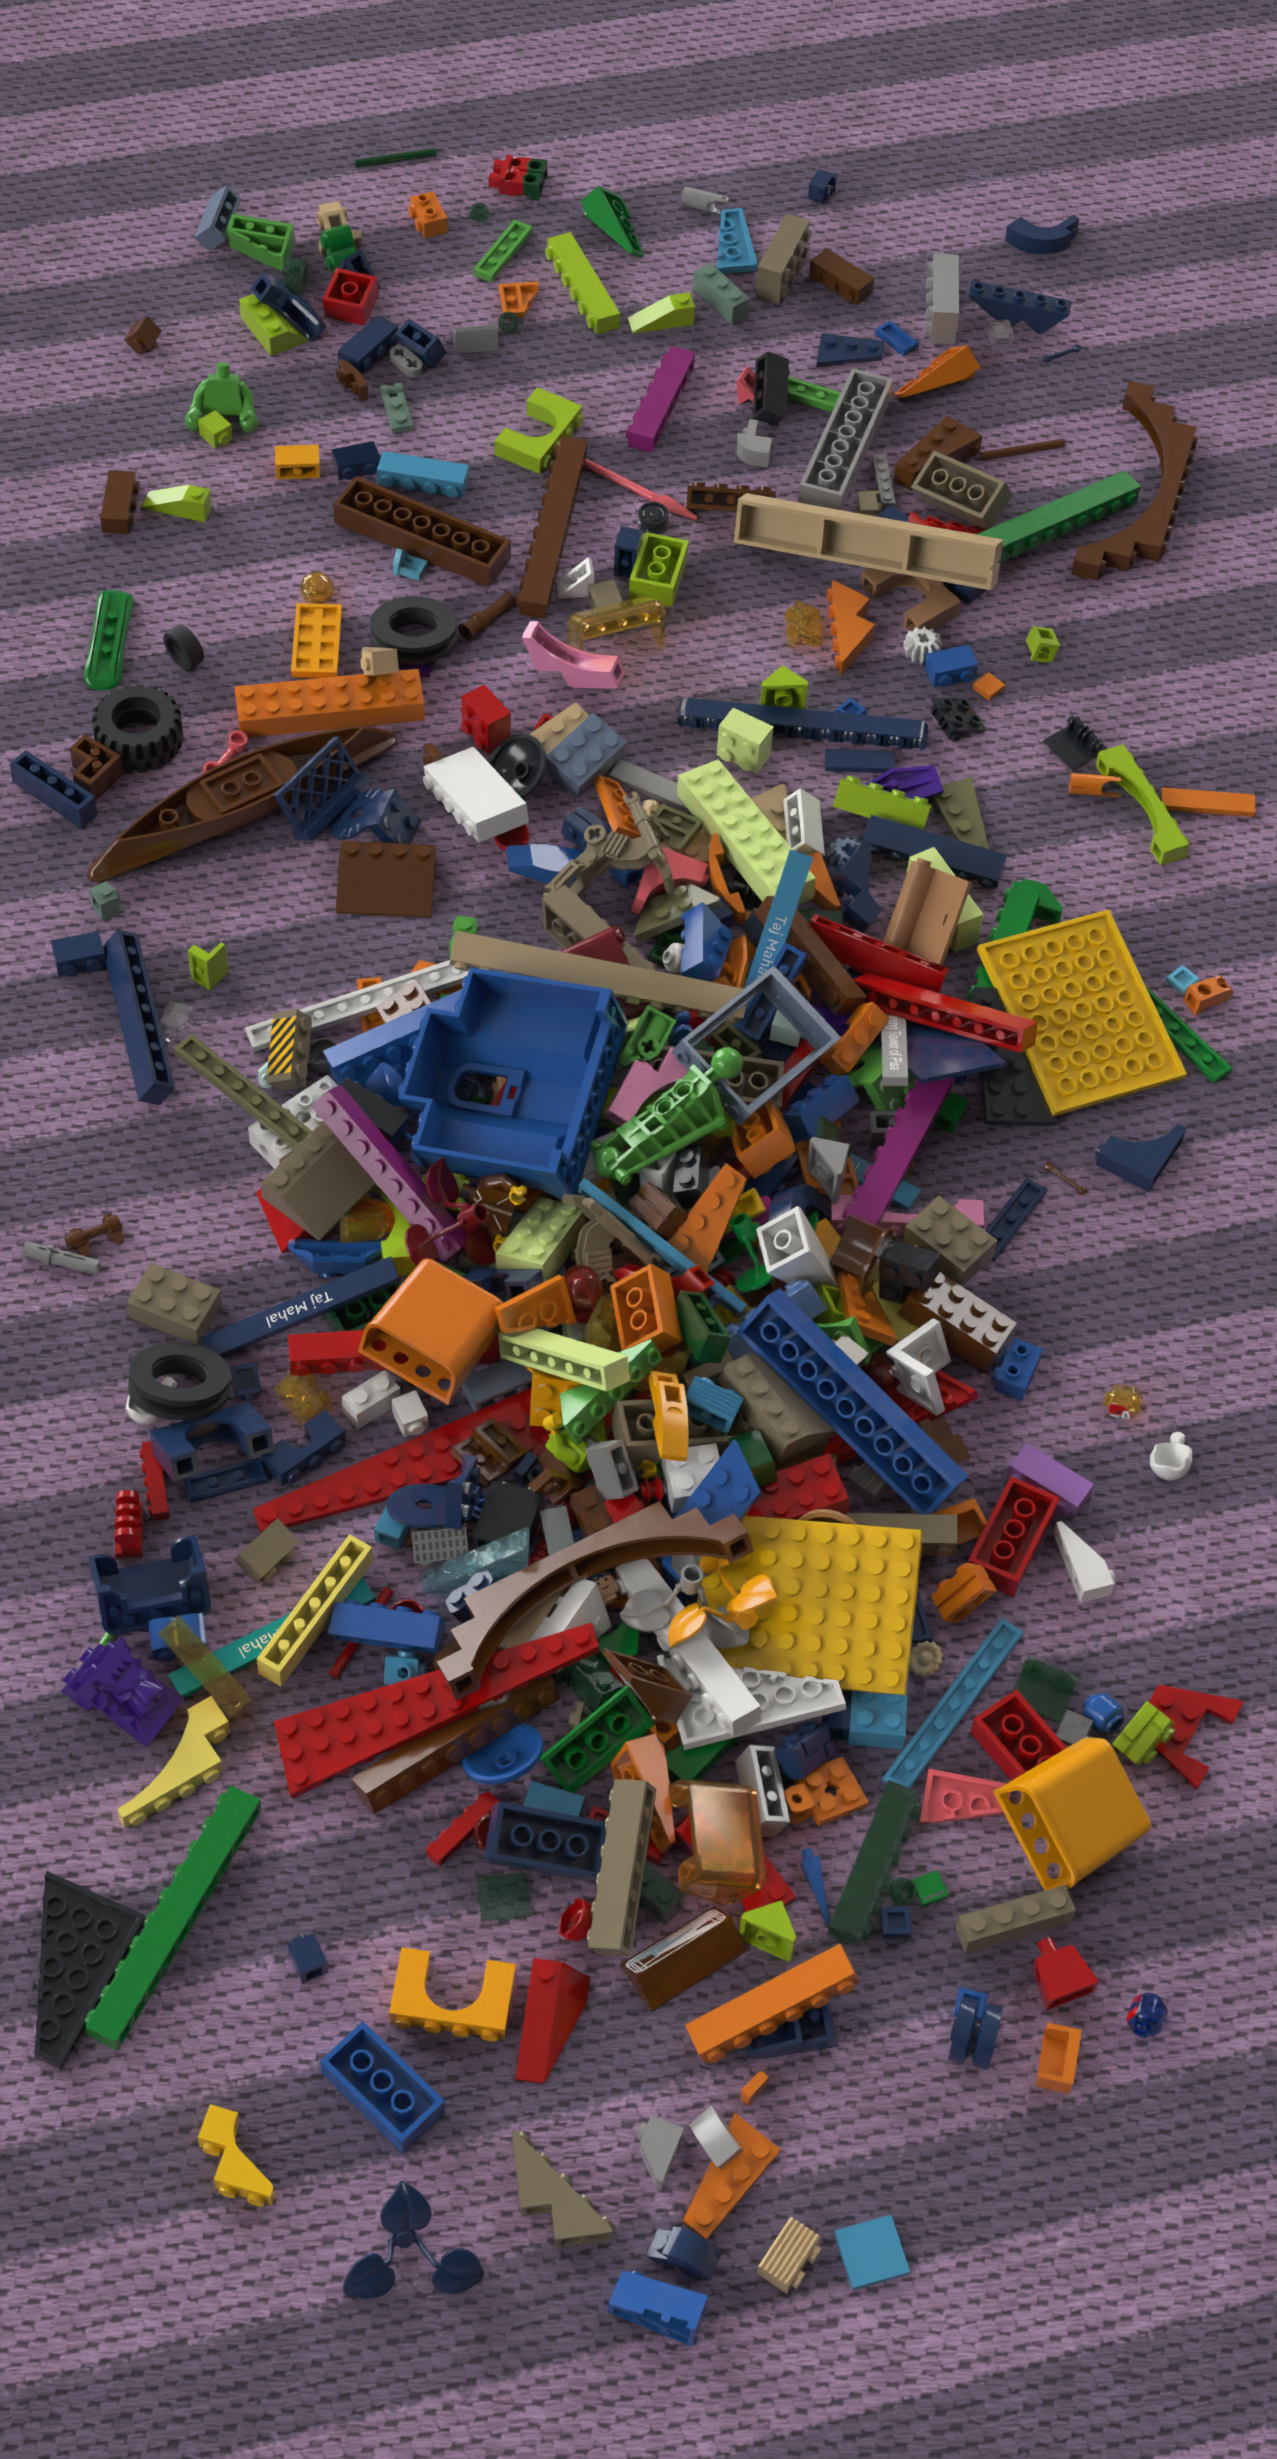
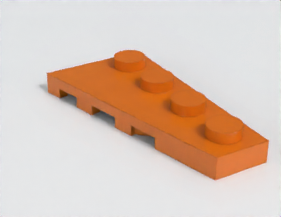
M725 1163L688 1213L687 1220L682 1226L678 1227L679 1230L668 1240L671 1246L694 1264L699 1265L707 1274L710 1271V1266L717 1254L722 1237L727 1230L732 1213L748 1180L727 1163Z
M841 1269L837 1280L844 1320L855 1315L863 1336L894 1346L898 1338L871 1288L865 1296L858 1294L861 1276Z
M734 2113L728 2127L743 2151L722 2170L717 2168L714 2162L711 2161L683 2219V2223L706 2240L709 2239L781 2152L779 2147L737 2113Z

